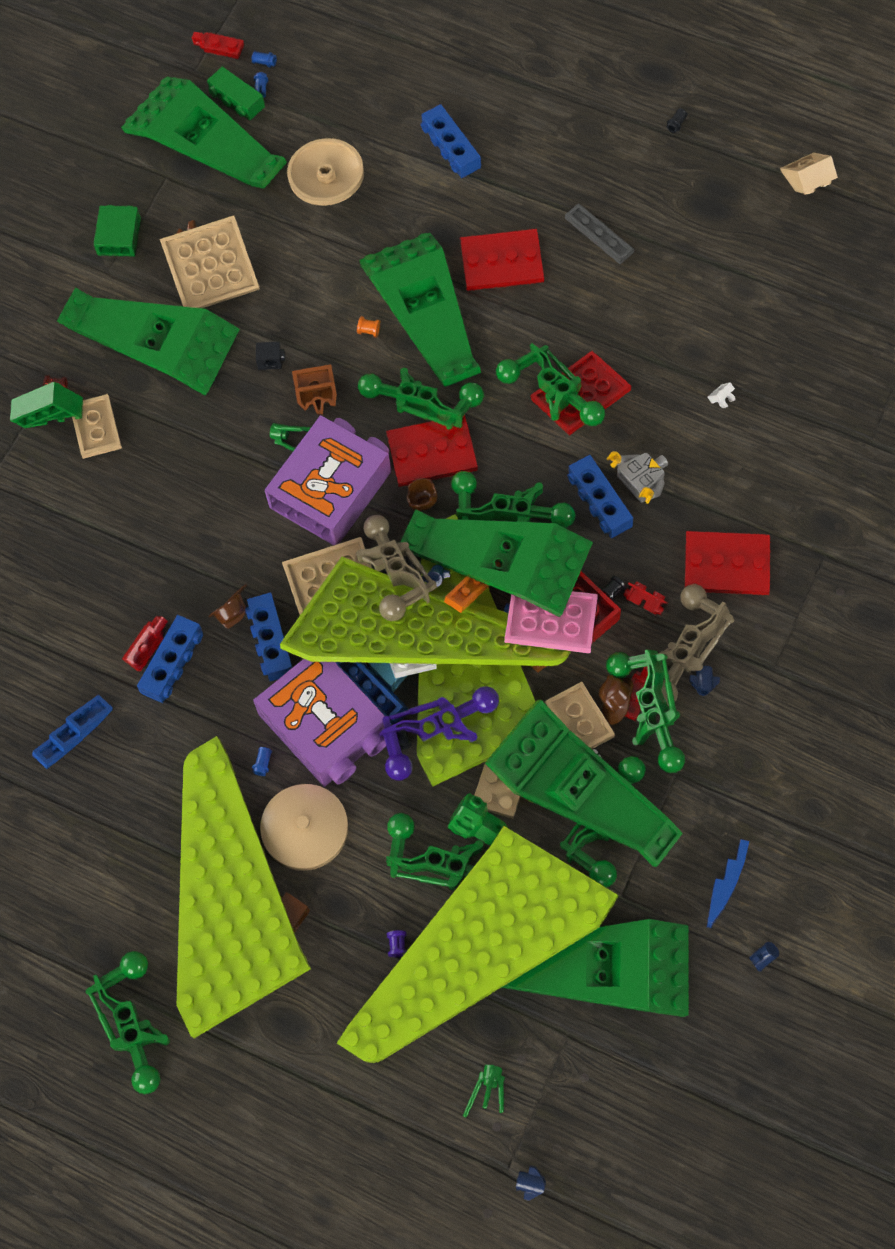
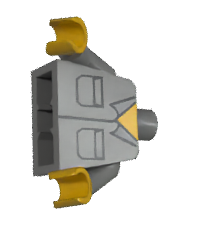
M612 451L606 458L613 461L610 464L612 468L618 465L617 477L641 503L645 501L648 504L651 499L661 495L665 484V473L662 469L668 465V461L663 455L653 460L648 453L620 455L618 452Z

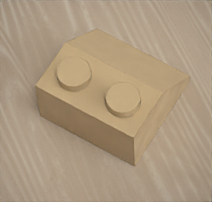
M811 153L780 168L796 192L804 193V195L813 193L815 188L827 186L832 183V180L838 178L832 157L824 154Z

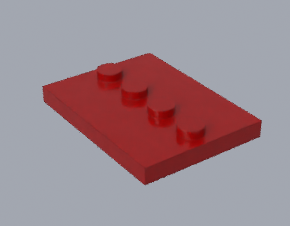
M537 229L460 237L467 291L544 282Z
M593 351L568 368L575 377H580L582 386L578 395L587 402L597 401L601 403L604 409L631 391V385ZM538 389L531 394V400L551 418L549 403L546 402V393ZM571 404L560 412L559 419L554 421L569 436L585 425L580 418V411Z
M465 415L463 416L462 428L453 426L452 429L448 430L446 426L431 421L386 431L399 487L407 486L420 478L435 480L454 476L460 471H478Z
M686 531L685 587L697 584L709 593L769 595L770 535Z

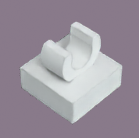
M730 382L721 384L708 396V399L711 403L718 402L721 408H727L726 398L730 402L736 400L735 396L731 393L735 388Z

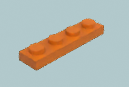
M495 562L497 567H501L499 562ZM466 576L445 596L444 602L462 613L489 585Z

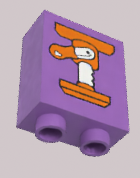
M320 415L265 488V494L270 509L330 544L337 545L342 541L390 475L389 448L375 437H369L367 441L355 435V429L341 418H336L332 422Z
M303 659L253 700L258 715L323 787L332 780L336 784L345 782L355 772L356 766L353 763L365 753L370 757L375 756L386 747L384 736L379 735L384 730L382 721L384 715L335 662H311Z

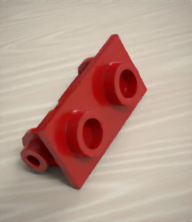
M637 581L635 584L628 583L632 588L626 589L623 595L627 597L626 600L640 606L644 599L646 600L643 606L644 609L652 612L654 615H661L663 613V603L668 605V602L664 601L666 596L656 591L653 594L645 591L647 586Z

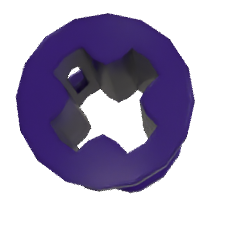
M397 930L387 933L390 944L389 957H403L407 952L405 949L406 931Z

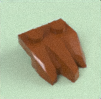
M331 364L292 371L297 403L304 410L313 405L316 414L323 415L324 403L336 406L337 393Z

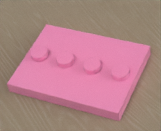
M572 591L560 617L511 594L504 643L590 653L598 594Z

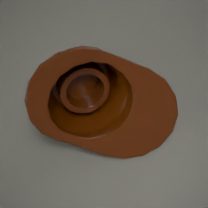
M247 584L241 587L223 606L210 614L208 618L214 616L227 629L240 622L246 613V606L241 593L245 590Z
M608 675L606 681L600 687L599 696L604 703L602 714L610 725L619 723L627 714L633 691V682L629 678L620 679L613 675Z

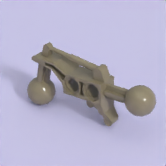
M371 515L364 522L363 529L365 535L369 539L376 540L378 546L371 549L358 550L356 552L358 561L360 563L372 564L376 571L385 569L393 587L405 585L414 588L400 597L398 595H388L381 600L379 606L381 616L387 621H397L404 616L407 606L422 598L429 603L428 593L436 589L437 586L436 582L429 577L421 563L411 552L407 542L396 543L395 540H389L387 534L390 526L387 519L381 515ZM407 555L417 570L407 565L404 556ZM418 571H420V572L422 573V575L425 577V579L428 581V583H426V584L424 583V581H423V579H422V577H421V575H420V573H419Z
M697 584L687 585L680 594L681 603L688 610L702 609L712 616L696 626L686 624L677 643L670 642L666 650L658 653L666 654L667 666H671L668 674L672 684L674 701L678 697L676 685L683 671L691 673V671L702 670V663L718 643L719 638L729 624L734 622V618L730 614L726 603L722 602L718 605L708 599L706 591ZM710 639H712V640L710 641V643L708 644V646L705 648V650L702 652V650H703L705 644H706ZM663 680V686L661 690L664 698L666 699L667 705L669 706L665 688L666 682L665 680Z

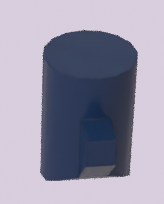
M434 565L428 572L429 577L436 582L437 587L442 584L444 578L451 576L450 570H444L440 565ZM421 576L422 579H423V581L426 582V583H428V581L425 579V577H424V576Z
M703 666L702 670L695 671L696 676H689V682L701 696L709 694L720 682V677H713V669L709 666Z
M766 942L749 959L760 972L779 956V950L772 942Z
M530 1166L529 1173L519 1171L516 1190L525 1192L524 1200H531L544 1192L546 1179L535 1166Z

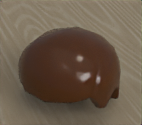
M420 478L408 485V495H406V498L412 509L424 511L431 509L436 503L438 494L431 480Z

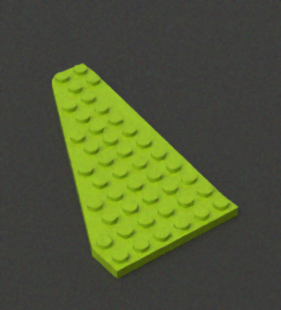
M455 514V515L450 516V517H448V518H446V519H458V518H457V516H456V514ZM421 558V565L428 574L430 569L437 564ZM450 570L451 576L444 578L442 584L434 590L448 594L466 576ZM489 588L485 589L473 601L497 609ZM437 664L436 669L419 673L418 706L444 697L454 707H457L472 700L475 690L483 686L495 689L499 696V705L493 712L486 714L477 711L461 719L468 730L477 734V739L474 742L456 738L447 740L443 732L423 742L417 735V758L432 787L487 761L536 702L521 665ZM435 707L419 712L418 720H422L440 711L439 708ZM444 713L442 715L444 723H452L453 719L450 714ZM424 723V732L432 733L433 726L430 723ZM452 730L453 734H459L458 732Z
M345 557L339 559L280 643V649L311 662L555 666L563 663L571 653V651L504 643L508 620L507 612L472 602L460 613L444 602L447 594L437 590H432L428 593L429 603L422 598L407 606L405 614L400 620L387 621L379 612L381 600L388 595H398L400 597L414 588L405 585L393 587L387 574Z
M217 736L191 751L183 765L177 1008L192 1038L198 1037L311 969L296 939L236 780V774L229 756Z
M503 826L489 849L349 1023L337 1044L365 1062L376 1063L384 1060L598 929L616 902L618 895Z

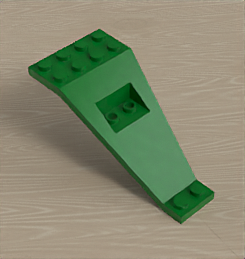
M164 78L160 85L149 94L145 102L138 106L136 112L128 117L126 123L121 127L127 134L148 137L253 187L265 189L287 163L283 156L270 154L193 82L187 79Z
M423 233L417 238L405 240L399 245L384 248L381 252L366 255L363 259L359 260L364 272L444 387L481 373L480 366L472 356L443 248L431 233Z
M76 287L57 319V322L72 331L166 373L203 395L208 393L240 330L207 309L95 298ZM156 325H159L161 327V330H158L156 328ZM148 341H151L153 343V346H150L148 344Z
M418 510L414 511L400 543L407 542L411 552L417 557L522 598L558 617L563 614L593 543L556 523L434 519ZM503 544H507L509 549H505ZM495 562H499L501 567H497Z
M537 700L485 762L514 794L639 851L652 866L660 864L683 834L664 813L569 730L542 700ZM584 771L586 772V778L583 776ZM571 787L574 790L573 794L570 793Z
M646 919L599 927L501 988L681 1017L688 1016V925ZM599 952L603 954V958L600 957Z

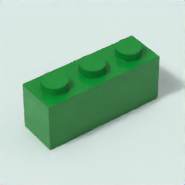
M223 66L207 80L209 93L214 98H219L228 108L234 109L240 117H245L250 121L265 107L261 93Z

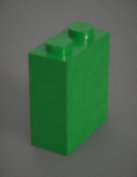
M114 205L99 207L94 238V247L97 255L135 257L141 222L138 207Z

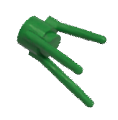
M273 423L270 428V438L275 439V444L294 451L296 448L283 442V440L288 439L290 431H309L311 427L287 426Z
M485 1065L484 1072H480L477 1084L463 1114L464 1117L468 1116L482 1083L487 1086L483 1108L486 1109L488 1107L491 1089L496 1088L498 1084L499 1112H504L503 1085L505 1077L501 1076L502 1068L494 1065Z

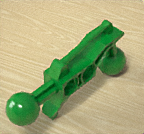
M531 343V352L516 361L505 359L497 364L496 376L498 380L504 384H511L519 379L521 370L537 362L542 368L537 375L539 388L546 393V402L549 403L551 419L553 421L559 419L560 412L569 404L580 411L581 420L588 426H597L604 420L605 409L602 404L597 401L587 402L578 395L582 386L580 377H575L549 351L547 345L538 348ZM548 355L568 378L552 367Z
M407 368L400 369L401 383L399 387L382 383L379 376L373 373L363 375L359 379L357 386L360 394L366 398H375L379 394L396 398L397 412L403 413L405 411L423 419H429L446 426L448 430L452 429L453 426L462 428L463 416L470 407L474 408L480 405L484 398V392L480 385L477 383H466L460 389V401L452 409L443 405L437 398L436 388L424 386L421 381H415L408 374Z
M460 471L453 476L451 481L452 489L458 495L459 509H456L458 520L491 521L497 519L511 522H530L532 517L551 520L552 523L567 528L573 524L576 518L572 506L565 502L557 503L552 508L534 506L535 499L543 492V485L540 482L536 483L535 487L526 489L524 492L516 491L514 496L494 493L491 502L480 508H471V494L477 487L475 476L469 471ZM500 505L505 506L504 509H498L497 507ZM524 508L526 511L520 512L518 509Z
M645 650V654L631 657L624 652H615L606 661V669L610 675L622 679L628 676L633 669L647 667L648 676L644 687L636 692L642 714L637 716L639 727L632 743L641 746L650 735L656 732L661 747L658 755V765L667 773H677L685 764V755L681 749L673 745L668 727L674 725V722L680 717V713L676 710L672 684L669 679L666 663L667 655L658 654L655 650ZM664 676H665V682H666V683H665V688H666V693H667V699H668L669 708H668L666 699L664 698L663 693H662V690H661V689H662V686H663ZM651 693L654 697L652 703H650L649 696ZM657 714L660 715V722H659V723L656 722V715H657Z
M629 756L620 762L618 773L631 785L639 782L645 776V765L638 757ZM577 823L566 839L560 843L561 849L567 852V862L575 861L589 872V878L606 888L610 887L617 878L616 867L606 860L596 861L581 850L584 845L598 839L609 841L610 838L585 827L577 833L572 844L569 845L570 839L578 828L582 826Z
M405 813L393 815L387 823L388 833L393 837L390 856H386L387 866L391 867L390 876L392 878L402 877L419 880V882L446 886L450 890H455L464 880V877L473 869L474 866L469 865L475 855L483 850V842L478 840L475 844L465 845L464 847L455 845L452 847L451 852L430 845L425 854L412 859L403 858L405 840L413 834L415 823ZM432 857H439L441 859L438 864H432L429 860ZM453 864H460L462 869L453 871L450 867ZM398 869L408 873L429 871L447 877L449 880L399 873Z
M131 951L122 957L120 966L101 978L95 974L93 976L95 984L86 989V994L90 997L99 1015L98 1018L110 1040L111 1048L115 1051H130L135 1067L131 1078L134 1090L140 1094H150L158 1088L160 1074L155 1067L148 1064L143 1046L153 1043L166 1046L170 1043V1039L157 1028L155 1029L149 1020L140 1021L136 1007L131 1001L119 1002L110 997L107 992L108 988L123 979H138L147 972V957L141 952ZM97 992L100 1000L113 1012L120 1035L117 1039L105 1014L102 1013L94 994ZM124 1011H131L128 1019L121 1020V1014ZM149 1029L152 1032V1034L143 1031ZM131 1032H137V1038L134 1041H128V1035Z

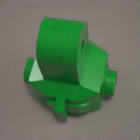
M469 793L462 799L449 821L448 829L455 835H460L465 839L475 836L491 846L503 826L507 828L508 826L505 822L487 811V803L482 801L480 797Z

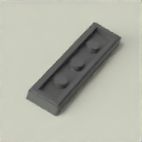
M579 203L565 214V219L619 264L634 253V249Z

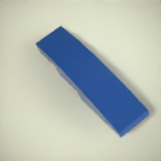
M98 694L66 717V723L49 734V739L33 750L32 756L48 769L91 733L109 715L113 708Z
M740 840L736 860L728 859L724 880L715 879L707 921L708 928H711L721 915L735 890L745 863L749 841Z

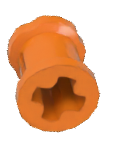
M360 316L357 334L367 333L377 338L380 331V320L371 321Z

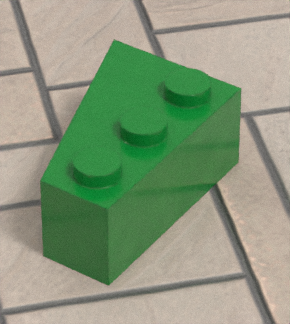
M51 382L12 399L10 421L23 428L48 425V421L58 419V422H65V418L75 417L76 420L82 419L83 397L57 382Z

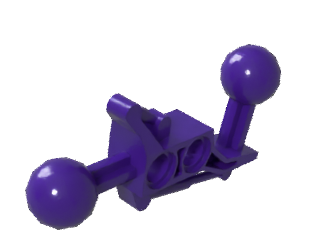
M488 686L479 687L475 690L472 700L457 707H454L444 697H440L436 701L410 708V710L391 716H384L382 719L384 730L379 735L384 736L389 758L385 763L387 775L393 780L401 781L408 778L413 769L410 758L401 752L396 732L404 730L415 733L423 742L442 732L447 740L456 738L474 742L477 739V734L468 730L461 719L477 711L487 714L496 710L499 705V696L495 689ZM438 707L440 710L422 720H402L392 726L390 720L409 714L413 715ZM444 713L452 716L451 724H446L442 720ZM424 723H430L433 726L432 733L424 732ZM452 730L458 732L459 734H453Z

